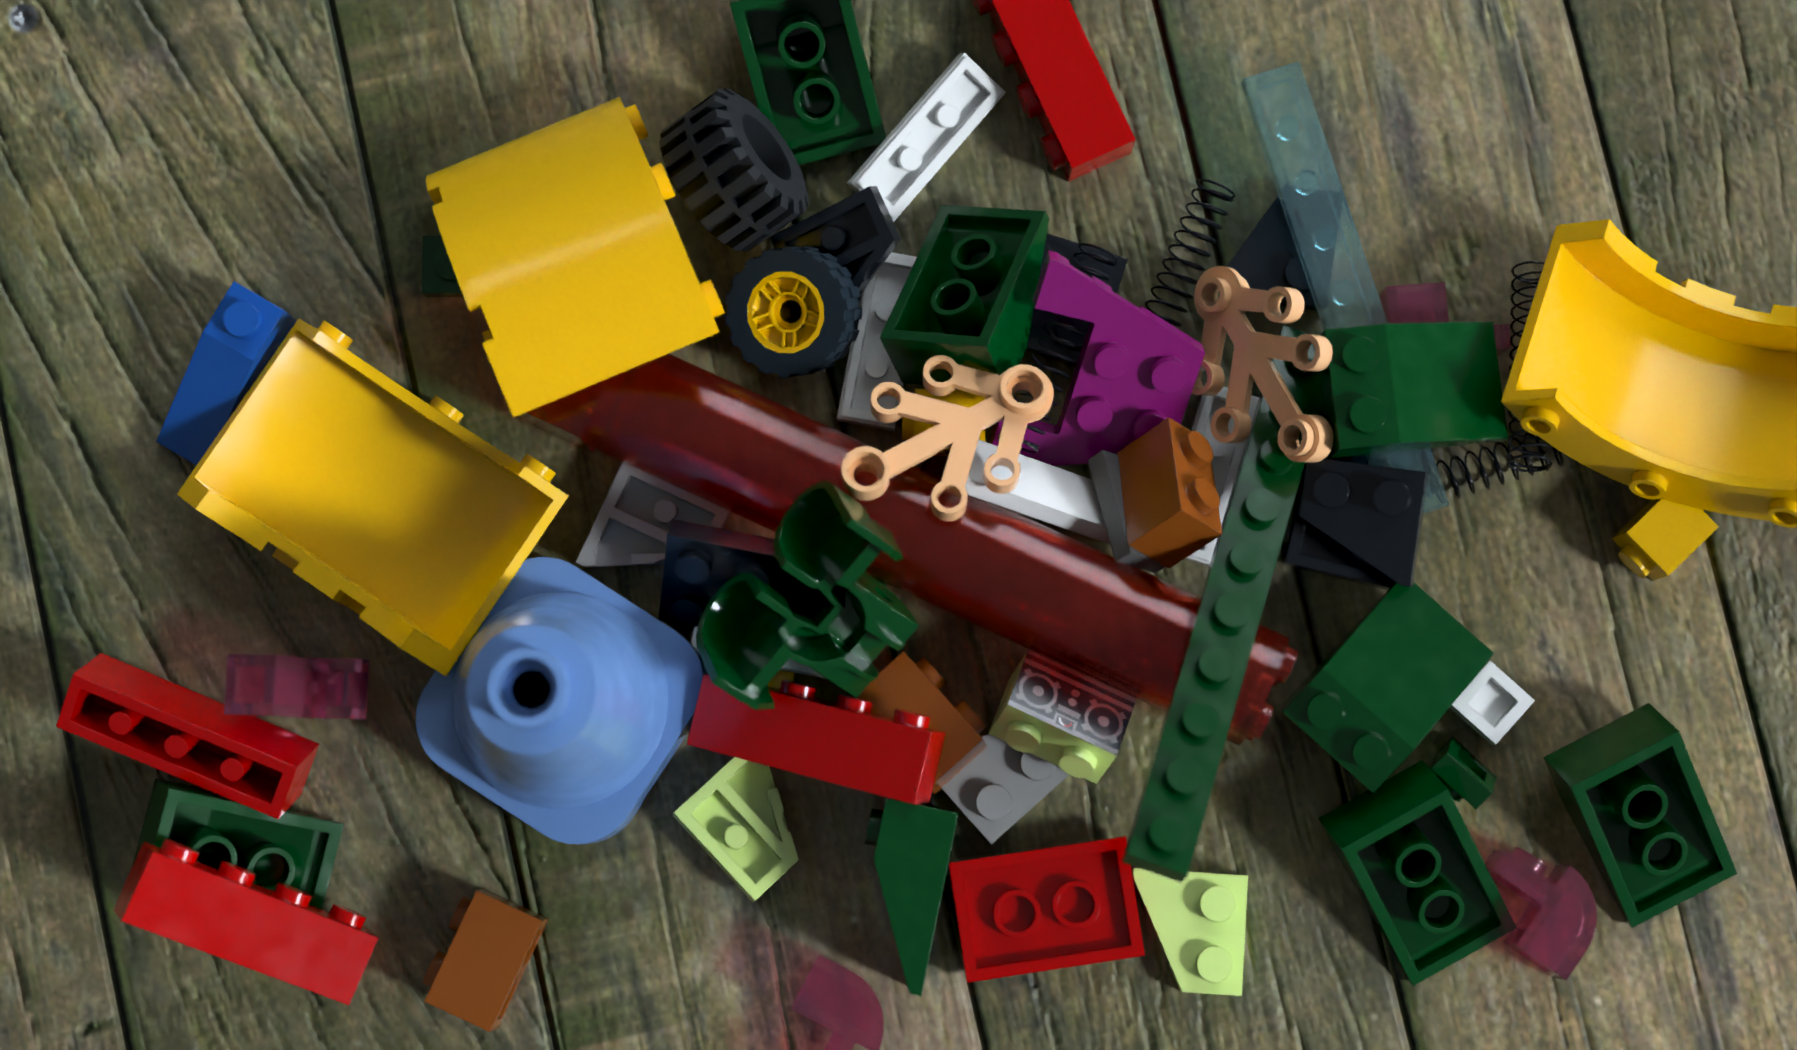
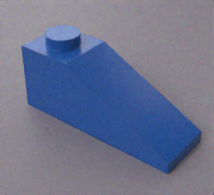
M233 281L201 334L156 442L197 465L297 320L285 310Z

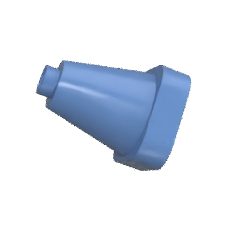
M529 558L524 561L448 675L444 676L435 671L426 684L416 709L417 734L423 749L435 764L543 835L566 844L597 843L616 835L630 823L689 733L703 674H707L700 654L695 651L686 638L581 569L557 558ZM543 673L551 685L549 699L539 708L527 709L529 689L531 686L536 687L540 679L537 676Z

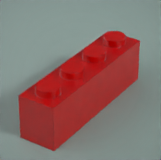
M972 0L978 14L981 16L988 13L996 28L997 33L991 35L995 51L1004 67L1013 64L1022 83L1015 87L1018 99L1027 117L1032 118L1037 115L1046 136L1040 138V143L1053 170L1062 167L1068 182L1131 154L1136 141L1134 134L1069 0Z
M100 653L73 673L56 727L276 819H279L301 796L319 747L317 742L103 653Z
M703 674L687 745L914 805L930 803L946 735L944 731L929 728L930 716L903 709H895L893 718L871 713L874 702L843 694H838L836 704L815 698L816 687L789 680H782L780 689L768 686L775 709L754 710L714 685L708 674Z
M164 839L161 848L143 842L113 909L122 922L346 1005L350 1004L379 939L366 926H363L367 918L366 916L334 903L330 912L308 905L312 897L310 894L284 883L278 882L274 891L253 884L256 876L255 873L226 861L221 862L218 870L196 862L199 855L198 851L169 839Z

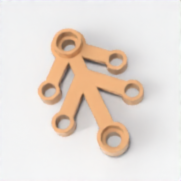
M1225 266L1209 268L1199 278L1194 292L1196 310L1204 320L1201 344L1203 345L1205 355L1192 394L1214 396L1221 391L1225 381V374L1220 365L1226 333L1234 344L1226 405L1218 409L1212 416L1210 424L1212 435L1217 441L1222 443H1242L1248 438L1252 428L1249 408L1253 381H1255L1281 426L1278 431L1277 440L1280 449L1286 457L1295 462L1317 463L1328 456L1333 446L1334 436L1332 427L1322 416L1302 413L1272 359L1290 361L1300 370L1319 372L1327 368L1331 362L1333 355L1331 343L1326 337L1321 335L1302 334L1294 338L1255 332L1245 314L1246 311L1264 313L1266 318L1272 322L1291 324L1296 322L1303 314L1304 298L1302 294L1295 288L1282 286L1272 287L1268 291L1253 289L1249 287L1247 281L1233 268ZM1285 296L1287 300V307L1285 312L1282 314L1280 311V302L1282 298ZM1313 344L1315 356L1310 362L1308 359V349ZM1206 370L1207 382L1205 386H1203L1202 374ZM1232 417L1234 420V429L1230 434L1228 430V423L1230 418ZM1300 431L1302 433L1301 444H1299Z
M936 355L929 358L923 367L922 382L924 388L935 396H946L955 389L988 398L970 408L907 392L894 382L878 384L873 389L870 398L871 413L878 421L894 423L905 417L935 426L885 452L870 446H862L851 450L845 456L841 467V481L845 491L858 500H874L885 493L889 486L890 478L951 447L942 480L932 490L930 507L933 514L940 520L955 521L963 516L967 508L968 494L965 486L981 431L1003 419L997 452L989 456L984 464L983 481L986 487L994 493L1005 494L1012 491L1019 482L1021 468L1018 457L1027 425L1042 419L1049 412L1053 402L1054 390L1048 376L1040 369L1022 364L1008 368L1001 375L958 365L951 357L946 355ZM936 369H944L952 377L948 381L937 382L931 378L930 373ZM1019 390H1025L1031 393L1034 399L1029 403H1020L1014 400L1012 394ZM883 396H893L899 401V405L893 409H885L878 404V400ZM996 466H1005L1011 470L1013 475L1009 479L999 480L991 474V470ZM867 471L873 473L877 480L872 485L862 486L854 478L858 473ZM952 493L959 498L960 503L956 507L946 508L939 503L938 498L942 494Z

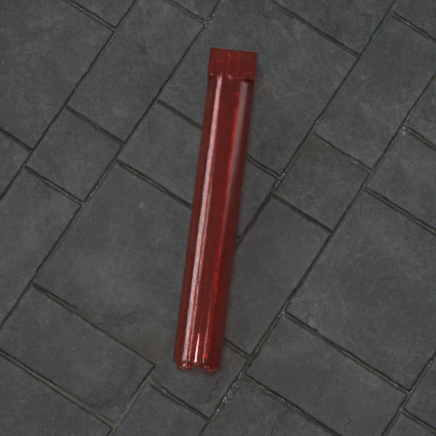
M670 353L521 414L530 425L593 454L597 450L775 533L783 515L793 501L805 489L817 482L827 480L850 496L845 491L841 481L842 462L845 456L855 448L862 446L873 447ZM916 466L890 478L887 490L880 497L869 501L853 498L864 507L871 520L892 533L904 556V559L895 562L888 554L881 551L864 572L883 583L1166 712L1200 596L1137 567L1116 562L1113 556L1015 511L968 495L967 508L962 517L955 521L940 520L933 514L930 501L934 486L941 482L942 478ZM867 471L858 473L854 478L862 486L872 485L877 480L873 473ZM952 493L942 494L938 498L939 503L946 508L956 507L960 503L959 498ZM1261 624L1258 626L1226 738L1227 741L1237 746H1240L1245 739L1252 741L1254 737L1257 739L1261 737L1274 709V706L1265 702L1272 686L1276 687L1279 682L1285 683L1298 656L1297 650L1288 647V636Z

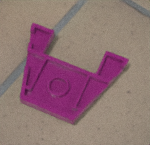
M1048 251L1033 298L1035 309L1088 321L1090 325L1058 423L1056 425L1041 421L1029 423L1028 425L1039 428L1046 434L1042 435L1026 428L1023 440L1032 442L1040 448L1037 449V453L1020 450L1019 454L1052 466L1089 464L1088 459L1102 450L1117 454V452L1168 417L1181 424L1205 355L1203 345L1143 306L1137 307L1112 291L1111 286L1095 276L1089 277L1069 264V260L1062 255ZM1004 419L993 425L988 443L998 446L999 438L997 435L1001 433ZM1022 443V448L1034 450L1028 445Z

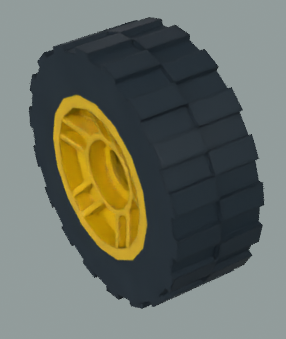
M810 246L771 248L763 251L759 257L750 258L744 263V269L741 272H736L731 281L733 286L731 291L727 292L725 304H728L727 315H725L726 326L730 328L732 334L730 339L734 347L738 346L743 353L742 357L749 364L754 363L757 365L759 371L766 374L776 373L779 374L778 377L786 378L809 375L832 367L835 360L844 358L850 351L848 347L852 341H856L860 331L857 327L859 320L862 319V308H859L858 297L861 296L858 286H854L850 278L852 274L846 267H841L836 262L838 259L830 253H820L818 248ZM789 301H796L801 307V317L794 323H790L792 319L791 308L786 305Z

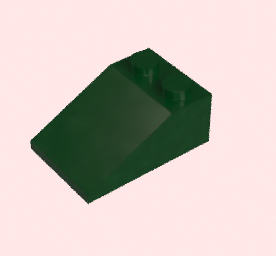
M729 0L758 109L782 135L799 165L881 144L885 140L886 134L851 0Z
M955 205L940 206L880 336V340L902 383L923 385L924 364L929 358L936 355H946L951 357L958 365L1001 375L1008 368L1020 365L1028 345L1034 310L1033 298L1039 281L1049 217L1046 211ZM936 369L930 373L931 378L937 382H945L952 377L944 369Z
M1493 322L1382 323L1325 329L1321 333V336L1329 340L1333 350L1330 364L1327 368L1318 372L1323 417L1331 425L1334 436L1333 446L1328 454V459L1504 441L1508 439L1504 404L1501 402L1503 396Z
M1395 582L1284 702L1283 713L1366 788L1374 793L1419 745L1490 660L1494 652L1415 582L1413 587L1401 586Z
M1650 703L1543 757L1569 816L1631 928L1738 874L1679 730Z
M1423 760L1384 781L1374 793L1368 790L1318 818L1343 867L1412 986L1517 928L1448 788Z
M155 778L133 864L143 842L161 848L164 839H169L198 851L199 855L196 862L218 870L221 862L226 861L255 873L256 876L253 884L274 891L277 883L280 882L302 890L312 896L308 905L322 910L344 824L290 809L279 819H276L204 788Z
M886 798L884 810L871 809L865 844L876 846L874 862L909 994L922 996L958 813Z

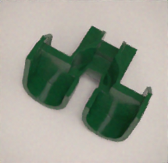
M826 480L808 487L793 501L783 515L773 542L774 554L780 567L807 586L819 589L827 597L828 600L814 617L808 619L792 612L786 599L781 594L748 572L740 573L731 578L716 592L706 606L696 632L697 648L711 682L754 710L775 709L774 701L768 690V683L789 658L799 664L812 668L857 698L868 684L875 681L878 677V672L872 662L887 645L896 650H901L906 645L907 639L919 627L914 616L903 602L886 586L864 572L881 551L888 554L895 562L904 559L892 533L871 520L860 503Z

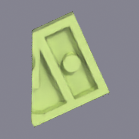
M734 757L672 815L753 903L799 860L791 832L788 831L784 818V808L778 788L775 787L769 766Z
M1132 868L1134 885L1139 891L1179 990L1187 993L1242 996L1248 875L1189 871L1187 877L1181 883L1141 868Z

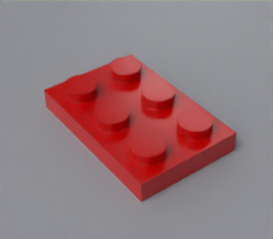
M1126 836L949 862L966 982L1145 956L1131 865L1122 862L1127 845Z

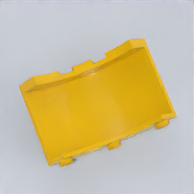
M620 97L426 176L427 191L435 204L432 206L435 219L470 312L482 308L490 330L482 332L485 340L482 344L513 417L719 333L714 318L725 313L711 279L699 284L665 203V200L675 197L662 163L650 167L639 140L649 137L636 104L625 108Z
M1610 219L1556 225L1501 402L1521 421L1520 424L1524 430L1539 436L1551 446L1582 465L1629 486V489L1639 497L1646 499L1663 498L1702 510L1737 517L1766 520L1781 527L1796 528L1797 307L1773 304L1771 314L1734 306L1735 295L1710 288L1689 278L1679 285L1655 272L1658 261L1635 246L1619 231Z
M298 318L177 495L194 509L261 552L268 543L277 547L272 556L291 568L294 574L334 601L347 606L359 614L361 620L388 638L399 648L442 675L447 676L568 498V495L550 483L556 473L526 453L521 462H518L461 426L459 422L464 414L435 395L429 404L347 350L354 340L333 325L323 320L317 329Z

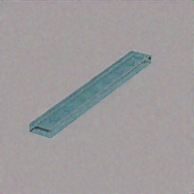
M1299 61L1243 78L1241 86L1323 329L1388 323ZM1430 448L1366 455L1369 465L1429 473L1423 515L1450 505Z

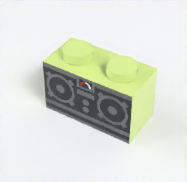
M1028 649L1008 681L988 734L1005 741L1017 751L1031 753L1059 766L1065 773L1073 777L1085 778L1097 784L1118 755L1136 699Z

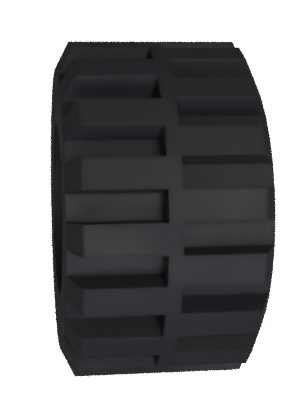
M718 89L661 131V140H659L660 151L666 171L675 190L698 222L709 233L736 251L748 252L807 210L806 207L809 204L806 184L800 166L790 147L772 122L754 104L731 89Z

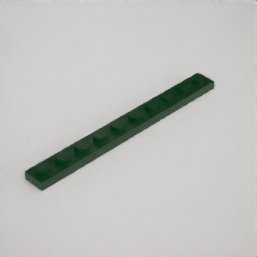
M1283 325L1278 335L1297 338L1302 334L1308 333ZM1313 344L1308 349V359L1310 362L1315 356ZM1272 359L1302 413L1319 415L1322 402L1318 372L1300 370L1290 361ZM1262 393L1259 396L1252 420L1251 432L1246 440L1222 521V535L1216 541L1122 858L1124 863L1181 883L1189 872L1305 462L1290 460L1280 449L1277 436L1281 426ZM1301 431L1299 435V444H1301L1302 441Z

